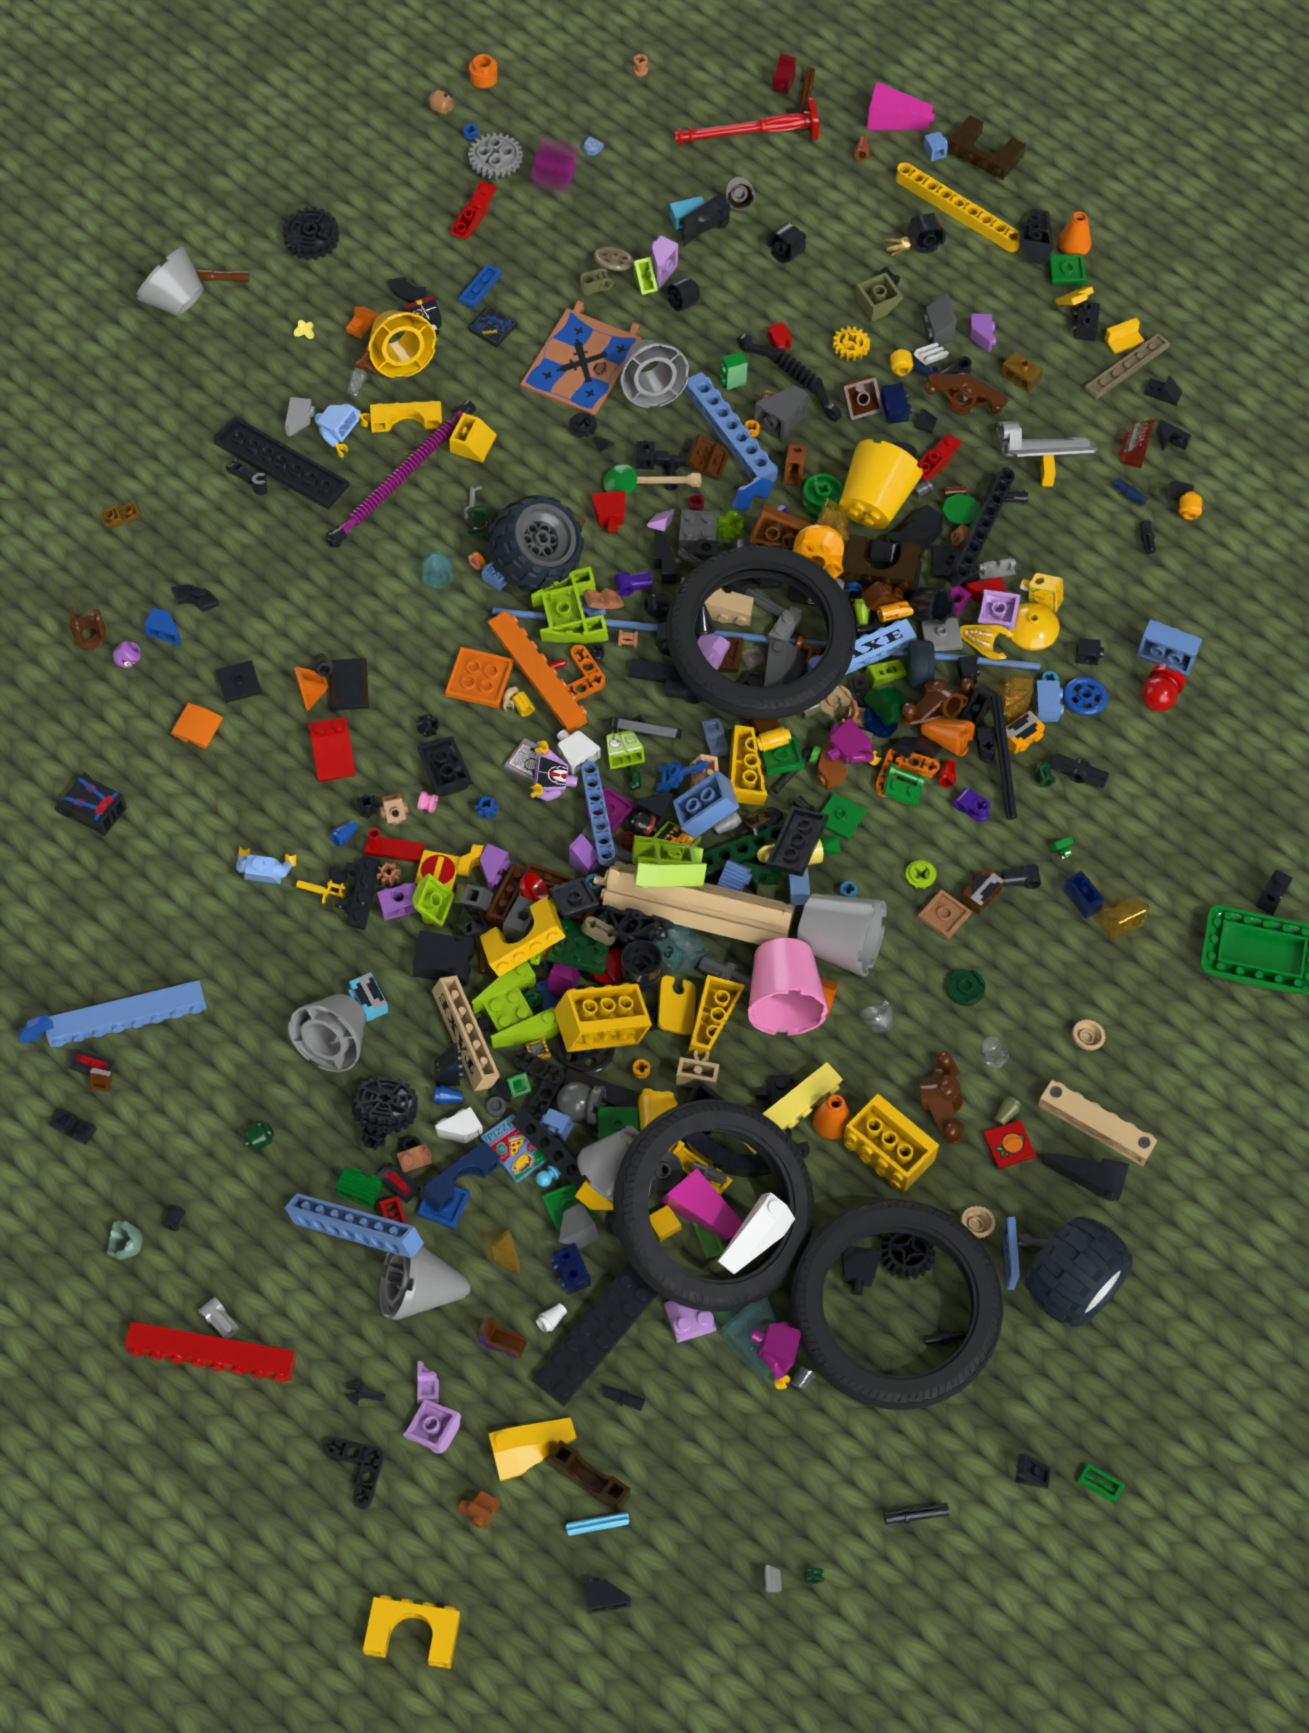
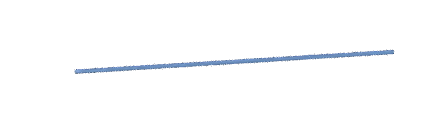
M494 607L492 610V615H499L507 610L510 615L513 614L515 617L547 620L546 614L543 612ZM605 619L606 626L657 631L659 625ZM720 630L712 633L723 638L737 637L743 638L746 641L770 642L768 635ZM789 638L788 642L794 645L796 638ZM805 639V642L812 645H820L825 649L827 647V641ZM904 649L893 655L907 657L908 650ZM935 652V660L958 662L959 657L966 656ZM978 657L977 664L1040 670V663L990 659L986 657Z

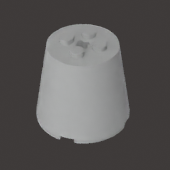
M813 893L804 905L797 928V939L806 942L812 948L815 957L865 977L869 972L867 969L873 968L881 947L885 925H882V918L887 915L886 903L878 899Z

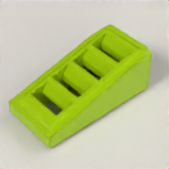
M894 660L867 666L864 677L872 688L904 677L907 672L900 660Z

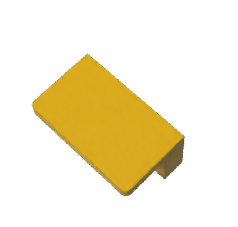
M1137 317L1106 330L1104 340L1114 354L1144 343V339L1138 332L1140 321Z

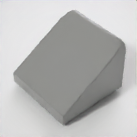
M770 1565L764 1567L766 1592H780L782 1590L780 1570Z

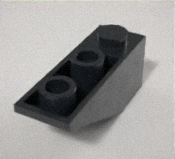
M453 1043L435 1060L436 1086H460V1079H464L462 1050H458L457 1043Z

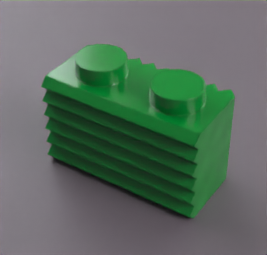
M741 351L729 356L726 355V357L723 356L719 381L721 385L725 386L726 390L746 385L748 363Z
M345 1167L335 1187L336 1195L374 1209L383 1189V1181L376 1175L370 1174L367 1176L362 1174V1171L358 1168L351 1167L349 1169Z

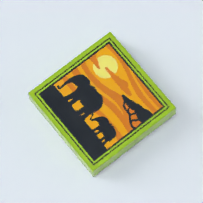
M667 821L654 836L655 838L691 846H697L702 838L701 836L693 838L682 830L680 826L670 821Z

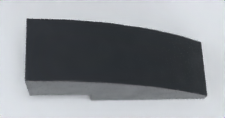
M655 529L654 569H661V584H676V563L673 552L665 536L660 530Z

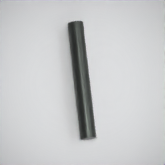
M809 751L802 756L804 765L811 757L812 753ZM799 770L787 772L772 788V791L778 794Z

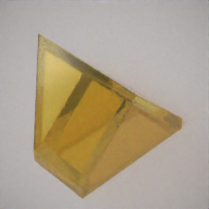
M506 1230L491 1246V1259L493 1263L515 1275H520L521 1269L510 1230Z

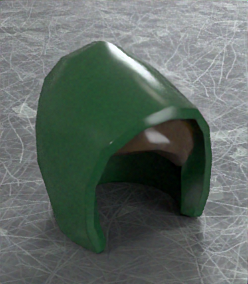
M485 505L470 507L467 512L468 514L474 513V525L472 531L469 530L468 534L476 537L488 536L491 525L500 511Z

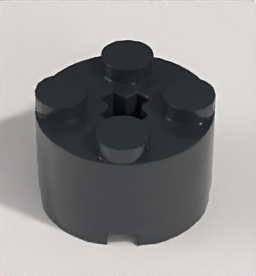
M935 213L911 218L907 232L915 249L919 250L920 253H931L938 249L937 246L943 245L946 240V233Z
M786 222L768 235L767 246L771 247V254L777 261L781 263L790 262L804 252L806 248V234L791 222Z

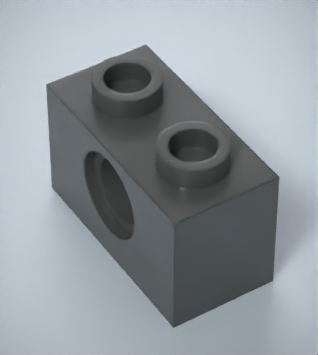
M518 896L503 923L504 936L520 941L530 933L534 925V918L529 906L536 903V901Z

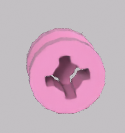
M422 791L418 801V810L425 809L429 813H434L438 802V795H428L427 792Z

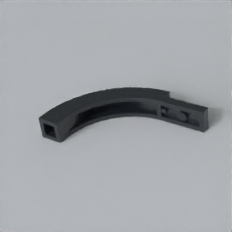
M702 1131L692 1133L681 1139L688 1150L708 1165L713 1166L715 1169L718 1168L723 1173L741 1177L772 1174L759 1154L748 1155L726 1150L711 1141ZM808 1141L795 1144L803 1159L806 1158L810 1150Z

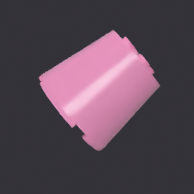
M793 938L770 940L758 947L754 955L748 1017L751 1024L762 1032L776 1035V1032H787V1036L802 1034L821 1025L826 1019L825 1015L828 1012V1007L812 948L806 942Z

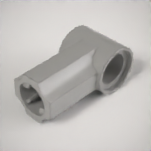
M215 1297L198 1310L206 1323L211 1324L223 1338H231L239 1329L226 1313L223 1305Z

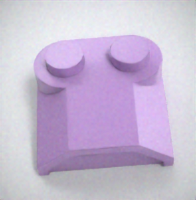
M984 589L978 623L1000 625L1009 631L1014 630L1019 610L1020 595Z
M714 634L697 635L696 639L703 655L718 670L731 645L730 642Z
M671 1300L664 1304L677 1343L716 1331L714 1316L711 1312L691 1309Z
M423 1399V1403L403 1436L430 1448L434 1453H442L447 1450L460 1427L461 1415L459 1412Z

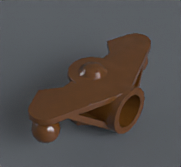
M969 373L930 374L927 379L928 382L924 387L929 395L935 394L938 389L944 392L950 399L947 403L948 407L958 415H967L971 411V407L988 403L990 404L991 412L997 414L1008 403V398L1004 394L977 380Z
M971 678L962 679L960 691L948 688V681L944 679H933L926 682L924 687L927 693L916 707L913 703H905L902 706L903 716L901 717V723L913 725L957 716L962 708L968 704L974 693L973 680Z
M941 1052L937 1056L935 1070L926 1083L920 1084L923 1111H929L946 1143L957 1144L961 1140L965 1124L955 1118L954 1114L963 1105L960 1083L956 1079L960 1071L952 1056L948 1052Z

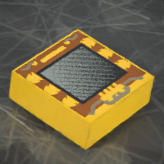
M544 1038L525 1044L528 1052L544 1060L551 1058Z

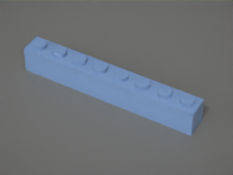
M200 980L49 1016L54 1028L46 1030L50 1047H61L66 1043L84 1041L86 1038L102 1037L107 1033H118L127 1028H139L144 1024L162 1022L164 1019L180 1018L189 1013H200L202 1010L207 1009Z

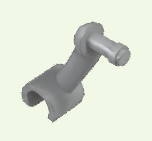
M471 486L469 506L464 509L465 519H468V509L474 507L475 491L482 490V486L475 488Z

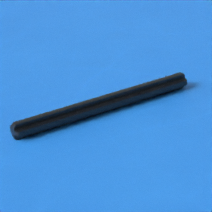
M994 695L991 697L1005 815L1008 820H1013L1017 818L1003 700L1002 696Z

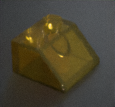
M1136 898L1129 901L1124 900L1114 908L1105 909L1101 913L1099 924L1110 940H1114L1144 925L1150 906Z

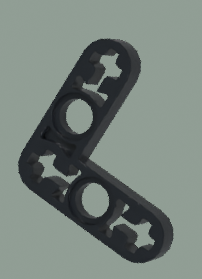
M518 1050L512 1057L515 1066L542 1080L528 1107V1110L534 1115L533 1109H538L540 1106L538 1099L543 1102L540 1107L542 1113L534 1115L540 1121L543 1114L547 1113L565 1083L566 1075L560 1067L526 1050ZM525 1056V1059L531 1063L530 1068L528 1069L529 1065L526 1062L522 1061L519 1064L518 1057L522 1058ZM539 1063L545 1066L543 1072L536 1073L534 1066ZM549 1068H551L550 1072L557 1075L559 1073L561 1079L554 1081L553 1076L548 1074ZM545 1089L552 1091V1096L548 1099L541 1096Z
M336 1437L328 1438L323 1444L324 1453L328 1458L361 1465L353 1493V1501L357 1508H368L373 1501L384 1461L382 1450L375 1446ZM332 1444H336V1448L343 1450V1445H345L344 1455H341V1450L336 1449L331 1453L328 1446L331 1447ZM350 1448H357L359 1455L351 1458L347 1455V1452ZM377 1453L379 1459L374 1460V1468L370 1467L371 1459L369 1456ZM367 1472L374 1475V1480L370 1483L362 1480L363 1475ZM363 1487L372 1488L371 1490L366 1489V1498H368V1500H364L363 1503H360L359 1498L357 1497L362 1496Z

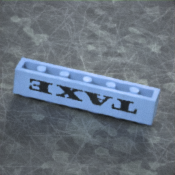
M897 620L886 628L881 627L874 633L862 635L856 640L853 658L846 674L907 649L909 643L917 638L908 620ZM816 655L808 661V672L816 666L823 655Z

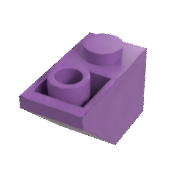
M971 314L969 322L970 339L987 352H992L993 345H996V335H993L995 321H992V314Z
M487 844L479 861L489 891L492 892L495 886H499L502 880L501 875L503 871L508 870L511 861L509 860V852Z

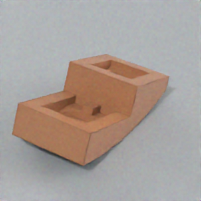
M604 588L601 593L589 589L583 593L588 606L591 608L616 609L624 606L617 591Z

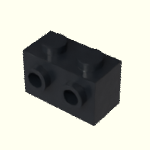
M1080 302L1078 308L1074 309L1073 318H1076V321L1073 322L1072 332H1075V339L1096 340L1100 303Z

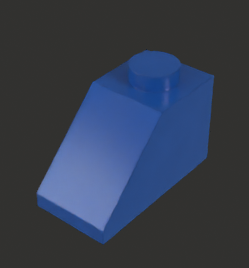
M152 608L144 623L146 635L180 645L179 631L170 613L164 609Z

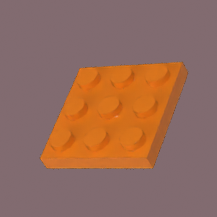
M461 647L445 691V696L499 709L514 666V659Z

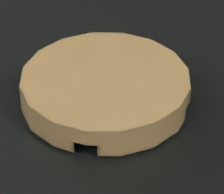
M837 686L829 696L820 702L821 714L831 719L844 717L846 707L853 700L851 692L844 686Z

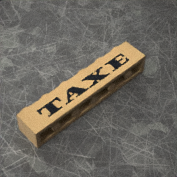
M457 976L439 978L432 993L453 1042L457 1043L458 1050H462L463 1066L474 1091L492 1088L500 1075Z

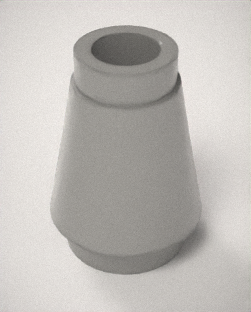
M734 811L715 824L713 828L719 835L739 827L742 821L737 812Z

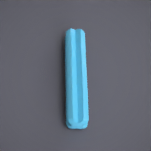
M627 1512L570 1522L566 1524V1531L571 1536L629 1524V1516Z

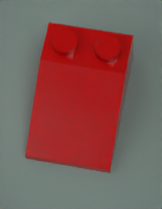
M346 717L309 722L318 782L356 776Z

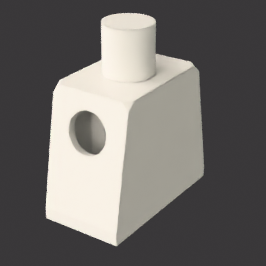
M566 730L558 733L557 738L561 741L558 743V754L564 763L568 764L570 775L573 776L581 771L583 763L588 761L595 762L600 758V747L581 731H576L572 735Z

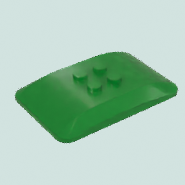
M1215 905L1210 908L1208 913L1200 963L1201 969L1209 975L1243 984L1309 995V924Z

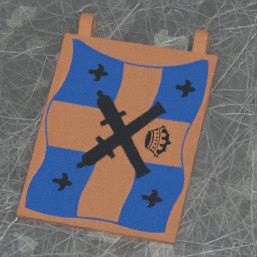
M577 301L574 310L567 308L521 382L520 387L596 417L621 375L629 348L641 340V337L637 336L640 332V325L633 323L628 333L583 315L584 302Z

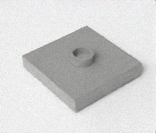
M957 618L947 619L945 624L940 625L921 622L923 640L932 641L935 651L961 650L963 648Z

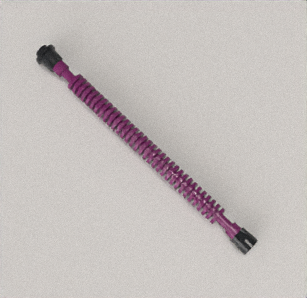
M469 400L462 403L456 409L457 412L450 421L445 420L348 515L349 520L346 523H342L332 532L326 534L327 544L331 547H340L341 542L351 531L350 528L353 525L358 526L453 433L455 425L459 422L463 413L472 415L476 411L475 405Z

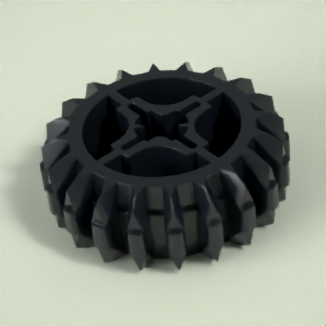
M890 1233V1236L886 1235L884 1237L885 1242L881 1243V1256H883L881 1262L886 1264V1270L892 1269V1276L898 1273L899 1280L902 1279V1276H906L907 1281L910 1280L911 1276L916 1280L919 1274L921 1276L926 1274L925 1270L930 1271V1264H934L935 1259L933 1256L936 1253L935 1250H932L934 1244L918 1236L905 1233ZM908 1240L904 1244H896L899 1241ZM914 1243H916V1244H918V1245L920 1246V1248L922 1249L923 1253L921 1252V1250H919V1249H917V1248L915 1247ZM908 1247H910V1255H908L907 1259H905V1251H907ZM892 1253L901 1260V1264L895 1260ZM911 1262H920L913 1266H907Z

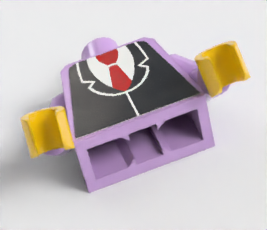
M546 741L537 742L540 747L535 748V752L541 753V755L536 760L533 786H530L533 790L530 795L531 797L537 796L545 801H550L562 795L566 786L576 787L578 777L568 775V764L564 763L562 759L548 748Z

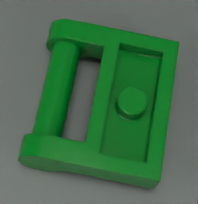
M890 763L886 770L882 795L917 807L920 802L925 776L912 774ZM897 775L899 777L905 778L915 783L914 785H911L909 783L893 778V776Z

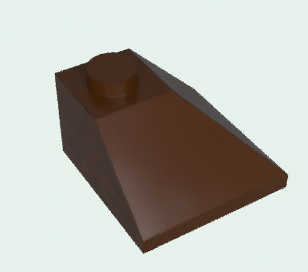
M867 375L860 377L843 386L850 420L883 411L875 376Z

